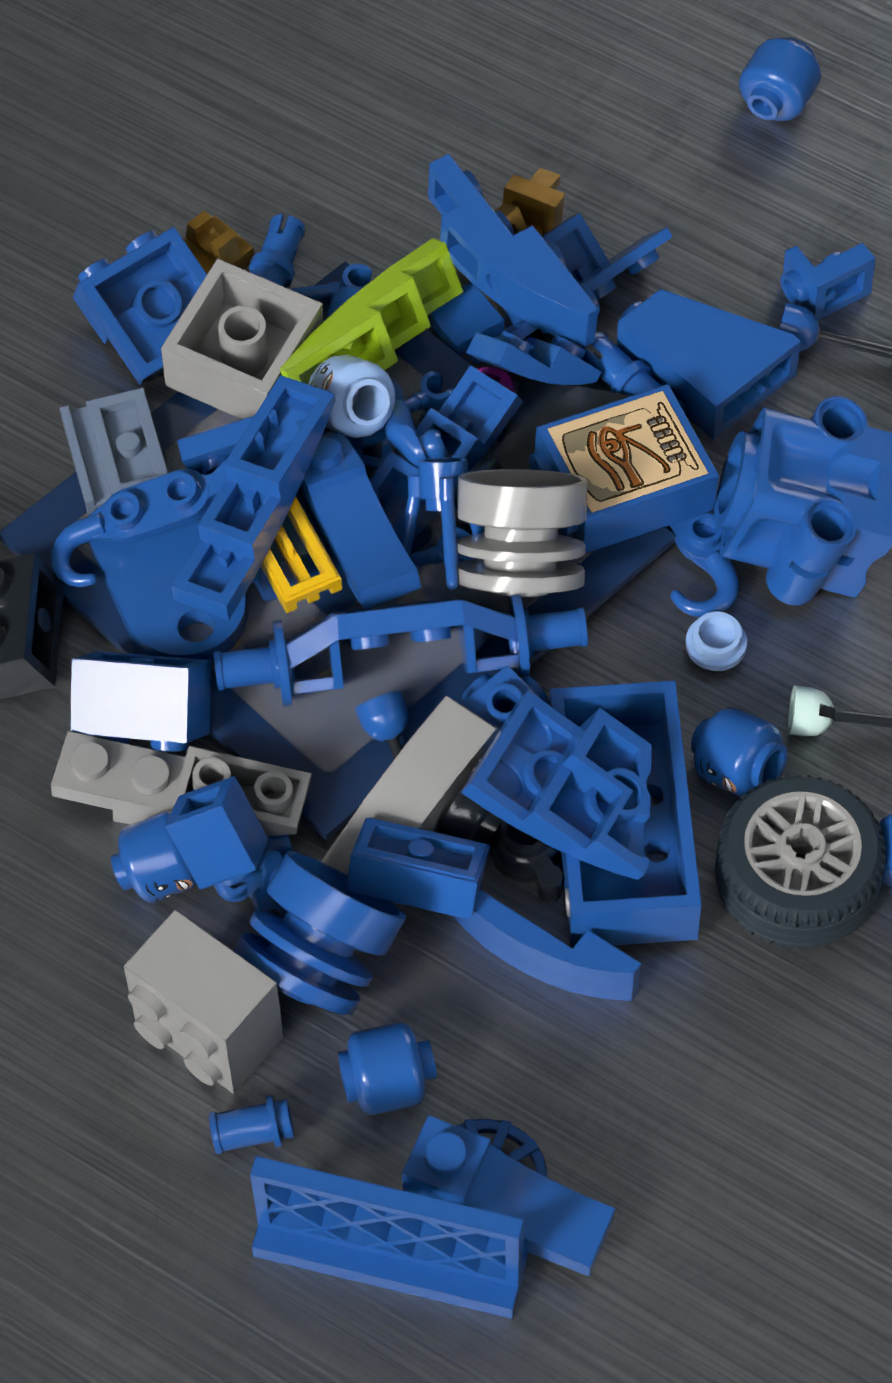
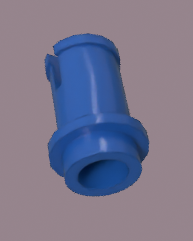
M273 1095L266 1096V1103L219 1113H216V1111L209 1113L210 1130L216 1154L273 1141L275 1147H282L283 1140L295 1137L288 1100L275 1101Z

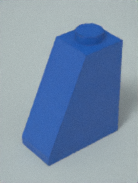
M662 289L658 290L643 303L637 301L631 304L618 321L617 346L633 361L642 360L652 369V377L662 386L669 384L676 399H680L685 404L684 413L686 417L712 440L797 375L801 341L793 334Z

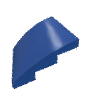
M528 690L517 701L461 793L520 831L586 863L635 880H639L644 876L649 868V858L644 857L645 822L650 817L651 796L647 790L646 782L651 773L652 745L601 708L579 727Z

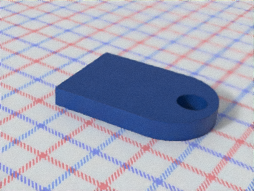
M202 517L192 523L136 542L123 543L98 540L87 542L132 642L144 655L214 661L213 652H228L238 642L244 631L247 621L245 594L229 621L174 601L171 586L200 541L197 525ZM195 623L205 624L213 630L212 634L201 642H189L180 636L184 628Z

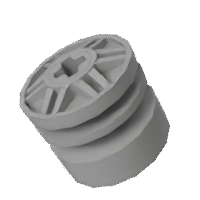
M523 469L481 470L458 475V518L485 527L483 533L471 534L457 539L458 553L476 558L458 563L459 584L468 588L490 591L498 595H521V597L542 596L554 592L575 590L584 586L585 570L583 566L566 560L578 559L584 556L586 545L583 541L559 535L558 529L579 525L586 521L587 479L569 473Z

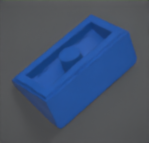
M366 817L351 853L347 889L352 893L456 917L470 918L475 908L490 845Z

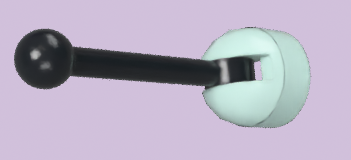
M793 686L787 722L789 735L817 736L825 732L833 721L892 728V716L835 709L830 698L821 690L813 687Z

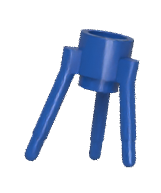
M432 458L419 460V475H408V500L399 540L410 557L422 499H426L427 511H441L446 584L449 589L454 590L459 585L455 510H457L458 475L468 472L467 459ZM470 523L472 534L484 532V526Z

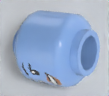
M347 354L334 356L319 364L310 377L308 385L335 393L336 402L325 427L331 431L344 433L345 436L352 438L371 436L382 429L392 415L395 405V387L388 373L375 363Z

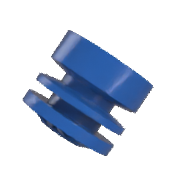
M287 851L267 887V893L287 911L286 915L281 916L272 912L254 910L250 918V924L262 936L253 933H242L234 947V952L275 981L277 989L305 1004L319 1006L341 1015H352L360 1002V995L347 983L359 987H368L373 979L370 970L352 954L356 949L368 954L385 956L406 919L405 914L390 901L348 891V875L307 855Z

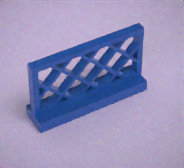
M255 1157L250 1173L258 1228L252 1244L253 1257L513 1319L528 1261V1252L523 1251L524 1219L263 1157Z

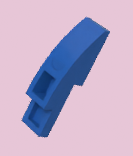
M450 154L429 163L428 198L441 214L440 241L446 243L452 262L457 269L484 294L527 323L554 336L562 337L584 347L595 342L597 319L600 313L599 303L590 287L584 283L579 285L567 270L566 261L560 249L553 242L546 243L533 225L514 234L508 218L501 211L494 212L483 198L481 187L475 176L468 170L462 171Z

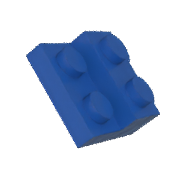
M175 227L158 236L154 230L142 234L125 248L128 254L111 264L106 258L91 264L78 275L80 282L73 295V299L104 345L108 342L112 343L139 385L144 384L164 371L161 347L207 276Z

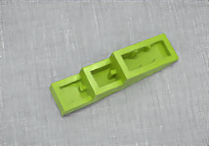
M435 238L430 239L387 268L349 298L317 327L280 367L282 376L309 384L310 377L319 364L331 357L346 354L375 363L383 370L398 362L394 350L431 327L428 314L463 293L446 243Z

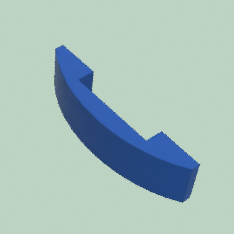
M482 881L472 916L470 918L453 916L473 938L490 952L516 969L544 983L585 996L609 1000L632 1001L639 992L640 962L589 930L585 932L574 948H571L483 892Z

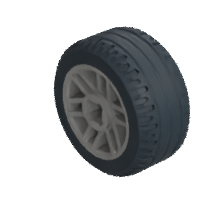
M786 775V778L776 777L774 780H767L765 784L760 783L755 788L748 790L747 794H743L726 815L718 838L715 862L716 884L720 897L733 919L739 921L740 926L743 929L745 928L750 934L753 935L755 933L758 939H764L770 944L774 942L777 943V946H786L791 949L793 946L798 947V949L807 947L812 949L816 945L823 947L826 944L834 943L836 939L841 940L851 934L854 929H857L866 920L873 910L880 893L885 869V840L878 820L874 817L871 809L868 808L865 802H861L860 797L854 795L851 790L843 789V785L839 783L834 784L831 780L824 781L822 777L813 778L811 775L807 777H802V775L794 777Z

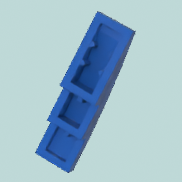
M470 365L439 412L430 408L416 428L418 436L430 429L439 431L448 453L446 458L467 459L469 472L487 453L523 401L517 394ZM390 451L371 478L370 483L392 528L400 539L408 500V475H419L418 468L414 467L401 453L396 455ZM426 499L421 501L413 541L439 512L427 511Z
M282 375L279 376L223 464L226 481L197 525L200 541L171 586L174 601L228 621L231 619L289 512L335 405V393Z

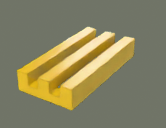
M296 496L287 515L320 574L312 578L310 577L286 531L281 526L274 541L298 584L290 586L270 549L261 564V568L286 614L298 609L297 602L306 599L310 604L320 599L319 593L329 589L330 593L333 594L342 590L341 577Z

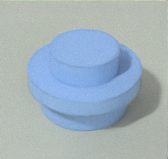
M719 611L706 613L688 629L686 651L690 659L703 669L710 671L728 670L736 666L746 653L747 636L745 630L730 614Z

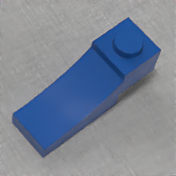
M344 433L321 438L298 493L316 522L317 529L328 548V555L362 608L366 610L421 589L418 570L392 528L369 481L363 461Z
M428 1115L401 1173L403 1191L524 1219L523 1251L589 1277L615 1218L614 1207L569 1189L528 1168L492 1146L491 1139Z

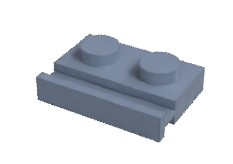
M143 388L85 401L86 407L70 411L68 406L60 407L64 430L88 516L104 504L112 494L121 489L168 474Z

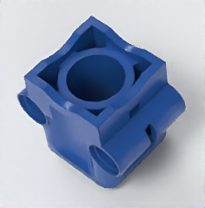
M833 396L824 399L817 406L810 419L764 407L749 433L741 431L737 434L722 469L714 509L715 525L723 528L720 556L768 568L766 583L771 594L779 601L788 605L799 606L808 603L815 597L819 589L856 598L867 583V570L869 566L880 557L886 555L892 547V433L868 427L867 417L862 408L854 401L845 397Z

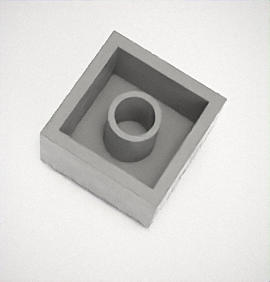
M217 259L161 347L165 386L242 420L254 416L279 376L282 375L280 367L305 339L323 323L322 303Z
M176 910L171 913L124 965L129 990L128 999L132 1004L135 1018L134 1027L138 1033L156 1048L163 1049L168 1045L184 1057L183 1062L187 1069L196 1078L209 1086H213L218 1082L235 1094L284 1038L277 983Z

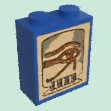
M669 384L536 427L535 450L533 454L529 455L530 470L569 473L587 479L586 521L579 525L559 528L564 535L571 534L574 539L583 541L586 545L585 554L714 510L719 474Z

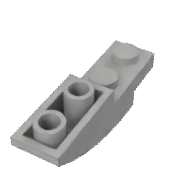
M67 731L51 782V793L53 797L113 810L114 822L131 825L163 811H172L180 795L235 776L266 835L279 836L297 833L311 781V773L191 746L188 747L186 757Z

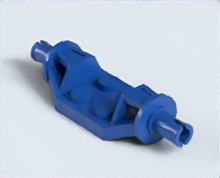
M521 595L508 596L509 614H503L452 597L377 606L366 610L361 608L331 612L288 641L284 639L282 620L272 621L274 639L268 640L269 646L222 653L220 651L213 652L218 691H223L227 688L274 683V689H280L283 707L292 706L291 694L344 688L339 640L349 639V646L352 650L389 646L388 634L409 631L411 641L414 640V642L443 640L451 638L450 626H458L463 666L466 673L498 670L508 665L510 668L516 667L518 676L523 678L526 675H530L529 658H533V652L572 646H588L584 608L581 607L576 608V610L529 615L528 610L523 609ZM473 628L509 639L510 654L476 658ZM328 647L331 675L295 680L294 667Z

